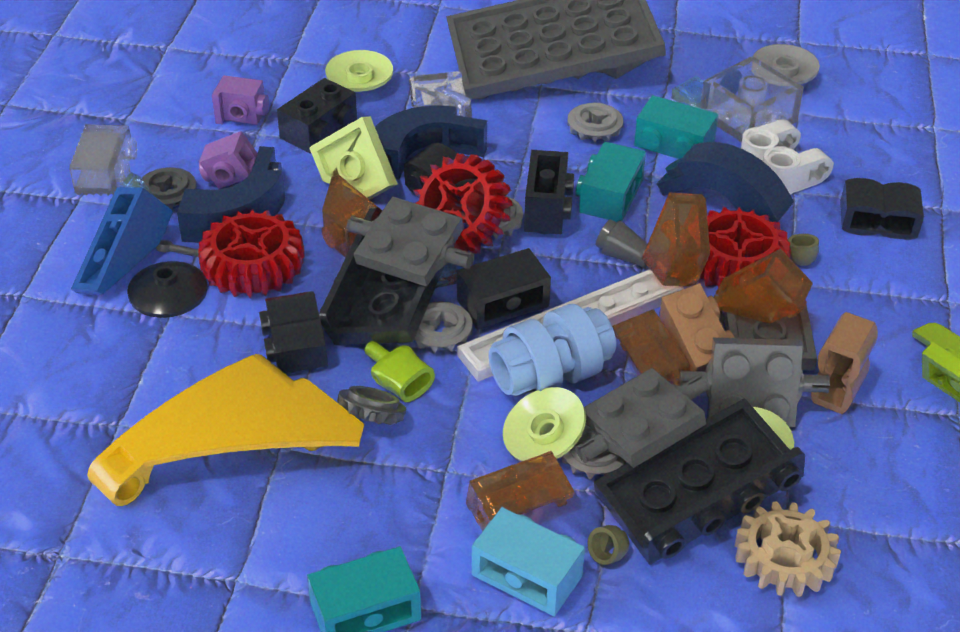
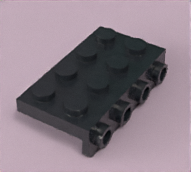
M379 207L369 208L364 220L374 221L381 214V209ZM357 234L320 309L319 318L322 327L326 330L334 345L368 344L371 341L377 343L413 342L444 267L435 273L426 287L356 264L354 252L365 237Z
M743 398L707 418L706 425L633 468L627 463L594 481L595 493L650 565L661 558L667 559L675 556L684 548L685 544L701 535L708 536L715 533L723 526L725 521L737 514L753 511L765 498L779 490L787 491L793 488L804 476L805 454L799 447L789 449L750 403Z

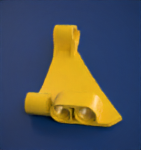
M255 354L198 381L146 415L95 458L88 469L87 475L88 480L113 504L124 506L134 501L141 494L145 484L149 483L154 465L207 455L270 448L304 447L309 451H315L323 446L359 447L364 423L354 415L349 414V411L306 378H299L294 381L264 356Z

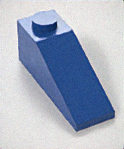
M117 187L71 290L76 293L103 295L159 245L167 230L173 210L144 188Z

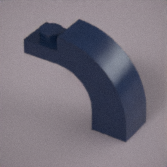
M432 105L411 108L395 113L375 126L397 180L400 179L404 171V163L431 143H441L450 147L456 153L472 154L479 157H484L487 150V120L457 116V107Z
M719 142L694 144L681 159L672 162L666 167L667 173L657 183L663 196L694 187H705L715 190L725 196L736 209L740 207L745 212L755 209L756 215H769L770 222H778L794 203L782 180L766 163L744 149Z
M260 146L250 175L234 186L218 190L185 189L177 211L182 242H201L203 232L210 230L211 223H222L223 216L234 217L237 211L242 214H248L254 209L256 213L262 214L269 210L271 216L278 214L285 201L282 165L281 162H276L274 147Z

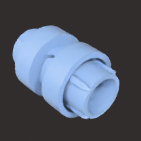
M568 304L547 312L543 318V325L536 319H528L507 327L504 330L503 339L494 342L489 350V364L496 383L505 394L513 395L514 397L521 394L527 396L537 390L541 392L544 388H561L563 378L570 383H577L599 374L602 370L603 362L610 360L615 353L616 337L609 319L600 309H592L590 307L582 309L576 304Z

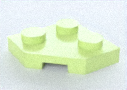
M371 116L361 117L309 147L322 181L332 186H340L361 200L372 199L398 185Z

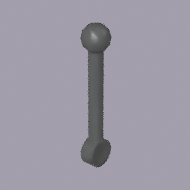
M161 240L156 247V250L159 252L171 251L199 257L198 249L174 245L166 240Z

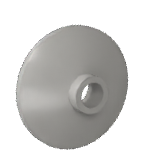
M773 44L762 47L752 57L753 70L763 79L780 85L807 83L818 75L820 67L818 59L811 52L788 44Z

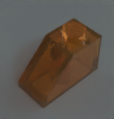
M339 174L331 177L322 209L324 225L322 236L329 247L335 248L346 258L348 250L351 248L357 233L347 231L348 220H351L350 217L352 215L364 219L369 208L377 206Z
M669 192L642 259L663 286H694L697 284L710 255L706 198L702 194Z
M779 249L725 277L716 291L714 299L720 311L771 324L783 317L792 318L799 314L807 304L805 299L813 282L782 249Z

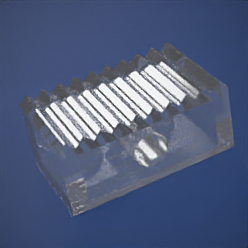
M85 124V129H83L80 142L76 146L75 155H73L69 168L76 194L80 195L83 193L86 196L89 193L93 196L96 193L100 196L103 194L107 196L110 194L114 195L116 188L121 187L122 182L129 181V161L135 160L137 157L136 138H131L128 125Z

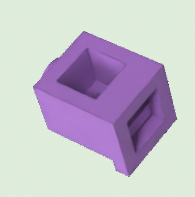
M223 75L212 94L216 124H223L226 120L258 125L262 116H266L269 109V97L264 94L263 80Z
M242 131L205 145L200 157V174L205 181H213L218 189L238 183L250 175L257 152Z

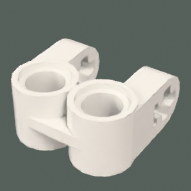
M782 119L750 128L743 134L741 149L748 151L766 163L782 180L790 195L822 183L828 178L834 167L832 159L821 149L813 148L801 153L794 150L799 144L801 133L788 120Z

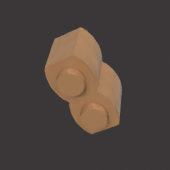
M848 312L841 315L818 355L819 372L817 375H829V393L811 392L814 404L840 414L845 413L849 409L869 371V355L878 337L875 322Z

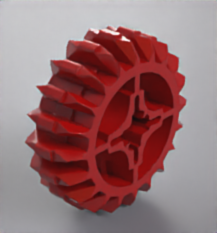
M457 153L454 160L449 157H443L441 168L437 165H430L432 175L430 177L420 176L424 186L422 189L413 190L415 195L419 197V201L415 203L461 217L463 223L469 226L461 232L454 248L480 254L481 243L488 247L493 246L491 238L493 233L504 235L502 228L499 227L501 221H511L510 216L504 212V209L513 206L512 200L505 197L512 190L508 184L503 182L505 179L504 174L498 169L495 170V165L490 161H482V158L472 154L467 157L464 154ZM476 179L472 184L467 182L461 187L455 186L456 183L462 180Z
M723 207L720 213L709 210L707 216H698L697 222L691 224L684 247L687 268L694 271V278L704 279L705 286H718L719 292L724 289H730L736 295L739 290H745L748 294L752 295L754 292L753 284L756 281L761 280L762 287L764 280L768 281L770 285H777L779 279L784 276L785 271L788 269L791 254L790 242L787 239L788 232L780 230L779 222H770L769 215H756L755 209L745 212L740 207L736 211H730Z
M252 209L248 214H242L237 211L234 217L223 216L222 223L213 222L211 223L210 230L203 232V239L199 242L198 249L200 269L203 271V275L208 280L209 285L217 286L220 293L231 291L234 297L241 293H247L249 298L254 293H262L267 296L268 290L271 289L281 291L283 283L292 284L294 276L301 274V267L304 263L303 258L305 257L300 230L294 227L293 221H285L282 214L271 216L269 210L259 214Z

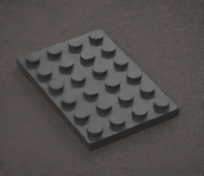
M516 0L446 16L466 101L476 98L483 99L489 95L507 91H518L524 87L537 84H549L555 80L572 76H584L590 72L608 68L614 69L621 65L638 61H650L656 57L666 55L665 43L646 0Z

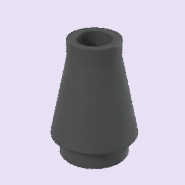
M611 219L608 220L596 240V246L602 249V254L639 265L644 269L649 265L656 251V248L645 242L621 220L618 222Z

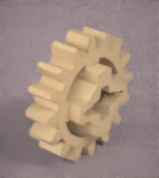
M775 501L772 502L771 511L767 512L764 508L758 506L754 511L753 517L747 515L743 517L741 528L737 530L734 545L737 547L735 559L736 562L745 563L743 572L745 577H751L756 574L760 577L759 588L763 589L771 583L776 585V593L779 596L783 595L785 588H792L797 597H802L805 586L818 592L823 580L827 582L832 580L841 554V550L837 549L839 536L838 534L828 533L830 526L828 520L819 522L814 520V509L811 508L803 514L798 512L797 503L792 502L789 510H782L780 504ZM760 537L762 539L761 547L758 548L756 541ZM814 549L816 550L818 556L816 560L812 557Z

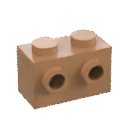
M700 283L661 297L659 321L684 371L706 372V367L712 355L713 337L735 338L730 330L725 331L719 321L720 310L713 296L707 297Z

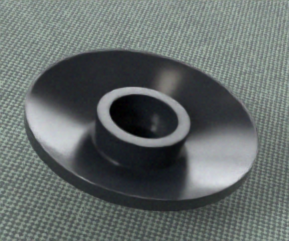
M167 261L150 265L138 272L131 279L127 294L130 304L138 312L151 317L167 318L182 315L197 307L205 298L208 288L206 277L197 267L185 262Z

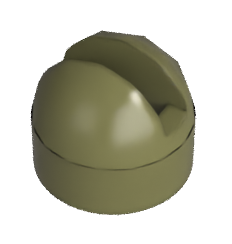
M803 233L795 234L788 238L791 248V261L799 266H807L816 260L819 253V239L816 236Z
M606 525L598 527L588 537V550L591 557L597 563L608 565L618 562L625 557L629 551V539L626 532L617 526ZM614 547L613 553H609V551Z

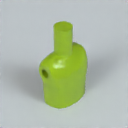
M374 341L366 345L365 354L376 362L371 368L372 378L378 385L394 393L404 402H411L417 399L433 384L435 379L434 369L422 361L411 347L402 345L389 352L382 345Z

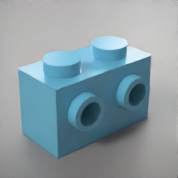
M501 507L472 545V576L555 617L583 576L585 546L576 543L575 540L567 535L557 534L536 524L525 515H518Z

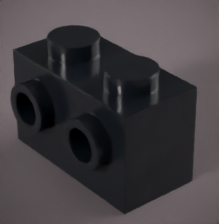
M326 78L321 79L277 109L280 139L311 154L309 147L357 120L356 92Z
M531 150L525 194L524 232L562 234L563 219L571 220L572 197L567 196H573L574 174L567 173L568 152Z
M530 248L472 265L469 270L465 268L457 270V301L470 314L472 323L477 330L549 307L551 276Z

